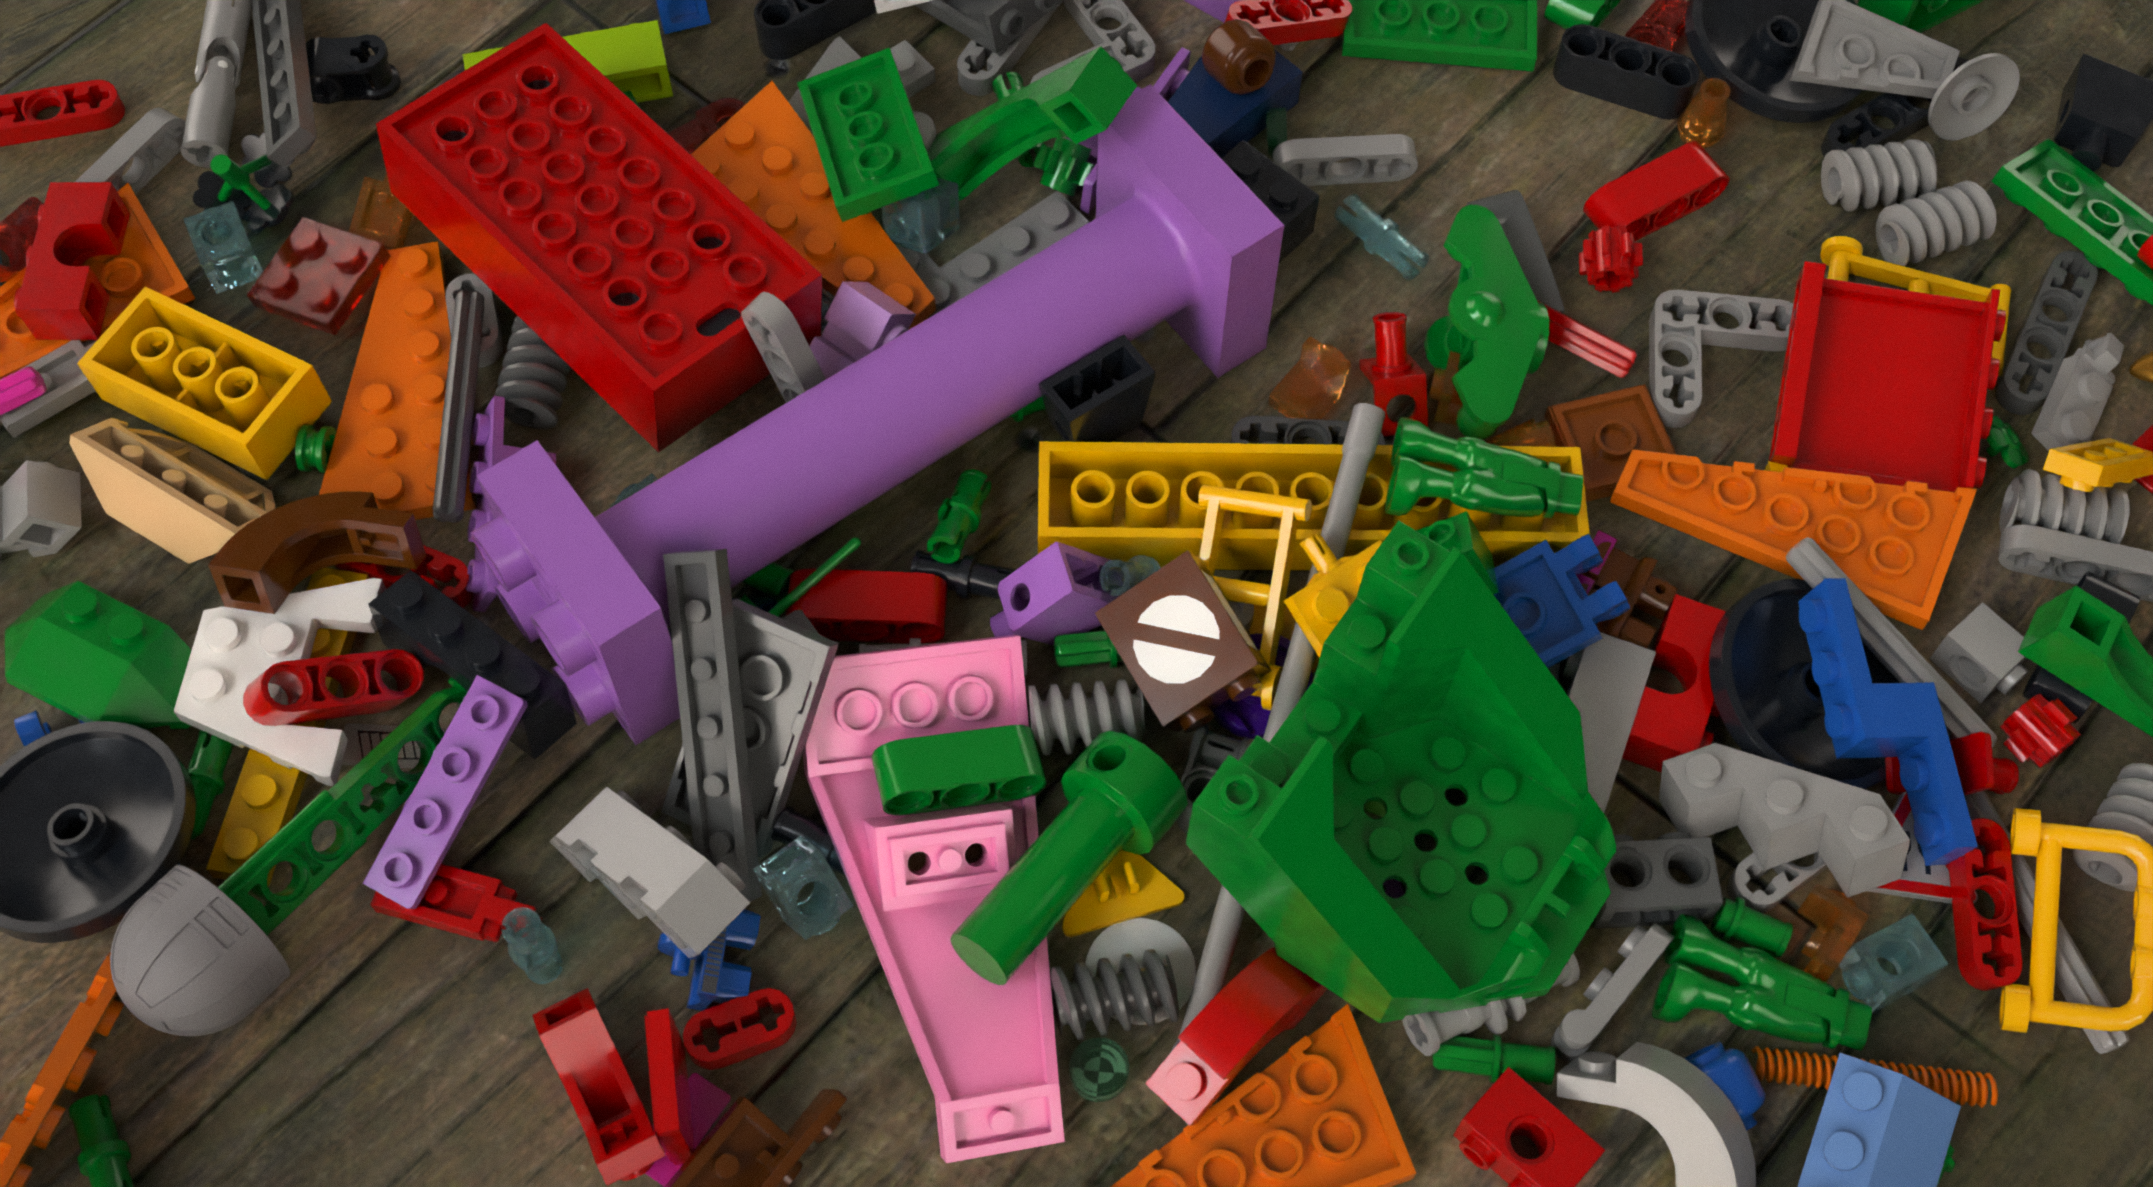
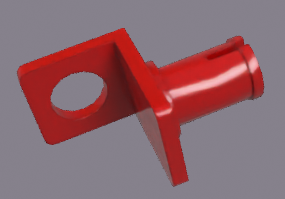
M1384 312L1373 316L1376 357L1359 360L1360 370L1373 385L1374 405L1381 408L1386 414L1381 430L1383 437L1395 435L1398 421L1389 419L1386 411L1390 400L1401 394L1409 395L1414 399L1415 409L1409 418L1418 420L1428 427L1426 373L1407 354V315L1405 316L1401 312Z
M1977 732L1950 740L1964 796L1984 790L2004 795V793L2009 794L2015 789L2019 780L2018 767L2010 759L1993 757L1992 741L1989 733ZM1885 757L1887 790L1891 794L1901 795L1906 790L1900 781L1898 757Z

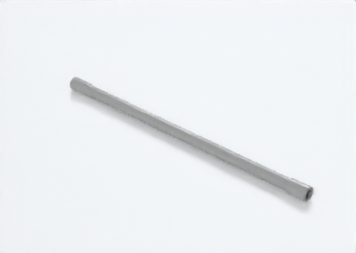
M1358 403L1353 407L1342 446V460L1321 531V535L1337 560L1344 556L1368 466L1374 458L1386 415L1381 408L1368 403ZM1313 563L1311 566L1307 584L1313 577V575L1318 572ZM1297 622L1294 626L1263 739L1268 742L1271 741L1306 692L1316 657L1315 650ZM1221 885L1180 1034L1225 985L1245 909L1223 885ZM1179 1039L1177 1040V1042L1174 1044L1172 1050L1177 1046V1044H1178L1181 1040H1179Z

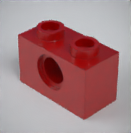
M1510 1067L1502 1073L1465 1115L1453 1134L1461 1142L1459 1148L1469 1161L1482 1170L1491 1168L1509 1184L1507 1187H1576L1606 1151ZM1521 1135L1531 1139L1538 1149V1158L1526 1159L1519 1156L1512 1148L1510 1137Z

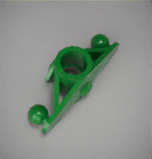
M1467 205L1462 207L1455 216L1443 245L1450 257L1461 263L1457 288L1449 298L1448 312L1450 316L1440 318L1432 324L1425 334L1424 349L1426 357L1432 366L1444 376L1451 378L1463 404L1458 411L1456 419L1459 432L1464 437L1485 440L1494 434L1497 427L1505 424L1512 414L1526 374H1533L1541 365L1549 337V316L1545 305L1537 302L1496 216L1486 207Z

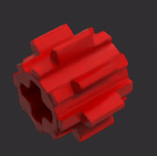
M1605 225L1597 231L1592 230L1588 234L1589 239L1583 240V252L1579 253V274L1587 275L1588 284L1594 285L1595 290L1599 292L1605 290L1615 293L1620 292V289L1624 287H1631L1633 279L1639 277L1638 267L1643 265L1642 243H1634L1633 233H1628L1627 228L1623 226L1610 227V225Z
M2037 694L2013 712L2000 726V729L2009 737L2003 745L2022 764L2025 761L2031 760L2039 769L2043 768L2063 753L2081 735L2071 725L2077 717L2058 698L2055 701L2051 700L2048 702L2041 694Z

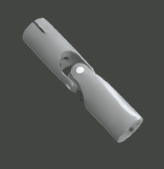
M207 0L195 68L196 82L199 83L200 79L201 82L190 95L181 146L182 156L188 162L199 167L211 168V160L216 155L223 154L228 157L236 108L235 90L239 86L252 11L251 0H234L233 7V0Z

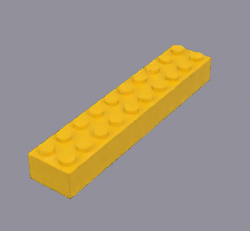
M1039 441L1038 554L1058 541L1115 562L1154 569L1162 568L1187 550L1199 557L1207 507L1199 506L1198 497L1201 486L1210 485L1310 499L1312 502L1310 518L1307 522L1299 521L1291 570H1311L1312 562L1299 543L1322 531L1343 456V445ZM1377 445L1374 458L1368 466L1343 557L1356 555L1379 540L1383 543L1398 521L1403 522L1414 530H1419L1437 521L1445 520L1466 511L1492 554L1494 568L1544 540H1547L1552 551L1556 553L1578 538L1587 534L1590 535L1584 476L1581 507L1577 516L1555 512L1551 519L1543 518L1542 514L1533 517L1504 516L1469 510L1455 505L1451 500L1437 497L1421 498L1407 515L1396 516L1385 514L1386 495L1394 468L1390 463L1392 445ZM1500 446L1529 454L1546 461L1548 464L1550 461L1560 463L1562 472L1583 475L1580 447ZM1432 462L1424 463L1452 472L1457 471L1451 465ZM1225 510L1215 569L1273 570L1282 518Z

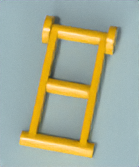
M1847 236L1831 237L1822 243L1820 258L1824 264L1829 266L1827 279L1848 282L1849 274L1906 288L1908 291L1985 302L1992 289L2000 290L1998 309L2006 311V321L2000 341H1993L1991 358L2000 360L1998 377L2003 374L2011 288L2008 285L1995 284L1990 288L1866 257L1863 256L1862 244L1856 239Z
M1202 485L1199 491L1198 502L1200 507H1207L1199 558L1203 560L1228 601L1267 607L1260 653L1272 671L1260 678L1262 685L1251 696L1261 697L1262 708L1271 710L1283 669L1282 666H1276L1275 662L1299 521L1307 522L1309 520L1312 502L1310 499ZM1225 510L1282 518L1271 585L1214 576Z

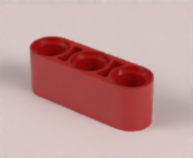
M1692 141L1603 185L1588 198L1583 207V212L1598 229H1602V226L1610 225V227H1626L1628 233H1633L1634 242L1714 201L1726 189L1730 178L1698 141Z
M802 569L792 573L789 579L788 594L816 569ZM833 569L786 610V616L795 610H802L821 636L833 641L910 644V638H921V643H934L941 640L945 633L948 585L943 578L930 573Z
M398 649L282 661L270 666L247 686L243 694V705L247 714L255 722L264 726H279L381 713L396 708L420 690L424 681V670L420 661L413 654ZM381 671H386L395 678L397 691L389 689L383 683ZM325 677H331L340 683L343 689V698L334 696L327 689ZM268 683L276 684L286 692L288 705H282L270 696Z

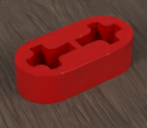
M772 988L756 990L748 993L747 996L729 1000L702 1010L692 1016L684 1028V1047L692 1062L700 1068L707 1070L721 1069L778 1048L788 1042L794 1034L797 1024L795 1010L788 996L780 990ZM771 1006L775 1014L785 1013L777 1017L778 1027L774 1030L766 1031L762 1023L743 1029L744 1026L761 1019L759 1010L764 1007ZM714 1027L718 1035L737 1029L736 1032L719 1039L720 1049L715 1052L709 1053L705 1045L696 1046V1044L704 1040L703 1031L707 1028Z

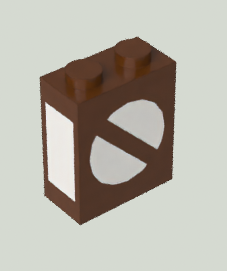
M1188 550L1095 612L1096 617L1163 727L1176 732L1184 730L1185 733H1190L1197 728L1203 727L1214 718L1215 715L1212 711L1214 708L1230 698L1233 702H1237L1250 696L1261 687L1260 678L1272 671L1203 560Z

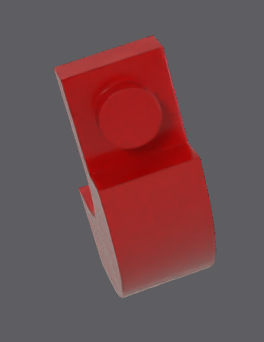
M1275 947L1267 950L1238 973L1199 1012L1178 1036V1039L1181 1041L1145 1084L1189 1126L1197 1124L1245 1065L1279 1033L1284 1030L1294 1029L1327 988L1279 957Z
M586 988L533 1014L532 1017L538 1035L575 1109L587 1137L595 1163L606 1185L608 1186L618 1180H632L645 1174L655 1161L665 1156V1151L654 1132V1126L589 989Z

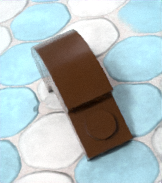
M335 492L300 499L258 517L232 536L218 551L208 566L224 607L275 614L290 592L302 580L321 569L342 563L365 562L417 570L426 557V552L413 513L378 509L372 492Z

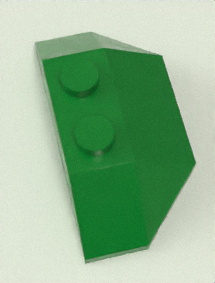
M75 581L44 594L5 629V677L7 683L85 723L114 721L135 725L143 729L170 725V729H188L191 726L180 721L174 713V708L192 650L169 625L80 581Z

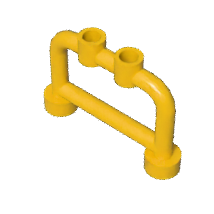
M2014 808L2010 830L2011 854L2036 857L2029 985L2012 983L2002 987L1999 1008L2000 1030L2027 1033L2029 1022L2109 1032L2127 1031L2142 1024L2153 1012V847L2138 835L2125 831L2041 822L2040 810ZM2062 848L2126 855L2133 860L2137 867V885L2133 899V918L2135 920L2134 945L2130 959L2132 991L2130 999L2120 1007H2104L2054 1000Z

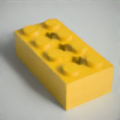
M146 286L77 363L102 400L265 480L271 477L294 449L301 426L304 424L313 425L332 402L313 365Z

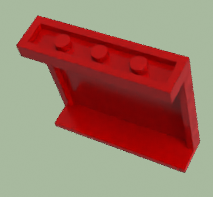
M1805 261L1796 282L1768 461L1788 465L1789 468L1868 476L1874 483L1904 486L1907 481L1928 483V489L1954 492L1957 487L1980 489L1984 480L1987 463L1986 457L1978 456L1980 439H1987L1993 419V408L1985 407L1987 390L1994 389L2000 366L1999 359L1991 358L1993 341H2000L2006 321V311L1998 309L2000 290L1992 289L1985 302L1826 279L1824 278L1826 264Z

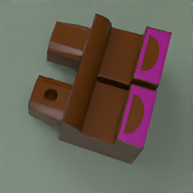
M1598 530L1593 542L1604 562L1594 569L1576 574L1588 596L1603 586L1617 581L1631 609L1613 619L1601 621L1595 625L1601 633L1648 648L1657 628L1630 615L1634 607L1662 620L1678 588L1663 578L1652 574L1658 560L1648 557L1638 560L1615 548L1618 539Z

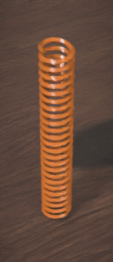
M1755 1046L1751 1050L1753 1053H1758L1756 1075L1761 1082L1765 1076L1766 1081L1771 1083L1775 1075V1081L1779 1085L1785 1080V1083L1789 1086L1794 1079L1796 1086L1799 1087L1804 1080V1085L1807 1088L1813 1083L1816 1089H1819L1823 1082L1824 1088L1828 1090L1834 1072L1832 1062L1834 1061L1836 1066L1838 1060L1836 1055L1828 1057L1826 1054H1822L1819 1057L1817 1053H1812L1809 1056L1807 1052L1799 1054L1796 1050L1791 1054L1787 1049L1780 1052L1778 1048L1771 1051L1768 1047H1765L1761 1050L1759 1046ZM1767 1053L1768 1059H1767L1766 1068H1765V1058H1764V1056H1765V1054ZM1775 1054L1777 1055L1776 1066L1774 1061ZM1786 1055L1787 1061L1786 1065L1784 1066V1057ZM1796 1056L1797 1061H1796L1795 1069H1794V1061H1793V1059H1794V1057ZM1804 1058H1806L1805 1067H1804V1065H1803V1059H1804ZM1813 1059L1816 1060L1814 1069H1813V1062H1812ZM1874 1059L1868 1061L1886 1069L1891 1067L1893 1071L1898 1073L1902 1069L1901 1074L1954 1103L1958 1100L1961 1106L1968 1102L1971 1107L1977 1103L1980 1108H1983L1988 1100L1986 1079H1989L1992 1088L1990 1104L1993 1106L1997 1104V1083L1990 1073L1982 1075L1978 1071L1973 1074L1970 1070L1963 1073L1961 1069H1957L1954 1072L1951 1068H1947L1944 1071L1941 1067L1934 1069L1932 1066H1928L1925 1069L1922 1065H1918L1915 1068L1913 1064L1905 1066L1903 1063L1895 1065L1891 1061L1888 1064L1883 1060H1880L1878 1063ZM1823 1060H1825L1824 1070L1822 1065Z

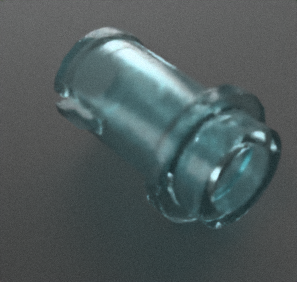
M1147 555L1134 556L1128 561L1110 560L1101 568L1100 584L1105 592L1112 590L1110 595L1119 596L1161 567L1154 558Z

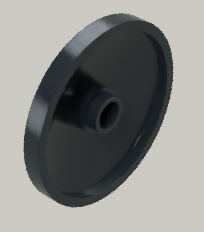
M1689 0L1685 13V33L1691 53L1709 81L1720 92L1743 108L1778 121L1791 123L1816 122L1833 117L1845 110L1862 91L1861 89L1790 80L1819 0ZM1845 0L1854 5H1857L1854 0Z
M1783 579L1772 581L1754 589L1734 603L1723 615L1717 625L1710 647L1709 675L1711 689L1719 714L1734 741L1744 752L1862 789H1867L1886 778L1885 757L1836 758L1832 738L1827 734L1825 728V710L1819 685L1814 681L1812 675V657L1806 632L1802 630L1799 623L1800 608L1798 601L1812 590L1810 585L1802 579ZM1862 642L1872 683H1900Z
M95 721L81 723L56 730L38 738L0 765L1 932L17 939L37 943L72 941L101 932L119 923L139 898L179 864L190 842L196 815L195 792L186 767L159 737L143 728L122 722Z

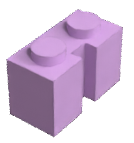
M842 281L824 317L829 322L822 335L814 337L810 348L827 379L908 331L916 314L868 282Z

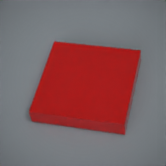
M669 1008L647 1011V1016H644L654 1132L670 1162H673L674 1165H681L695 1151L687 1061L683 1039Z

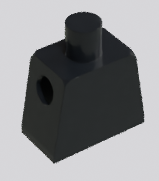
M2083 53L2063 88L2054 141L2057 145L2072 150L2071 156L2091 171L2098 170L2102 163L2113 168L2120 167L2153 123V81Z
M1122 335L1039 383V389L1049 421L1065 442H1113L1135 429L1142 422L1155 379V371L1126 336Z

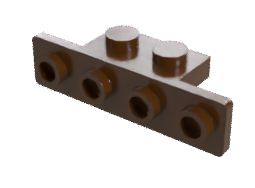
M821 1090L787 1133L780 1129L746 1097H739L665 1187H788L801 1171L803 1164L799 1159L812 1142L815 1141L819 1144L824 1141L840 1123L842 1115L838 1110L846 1102L847 1097L839 1090Z

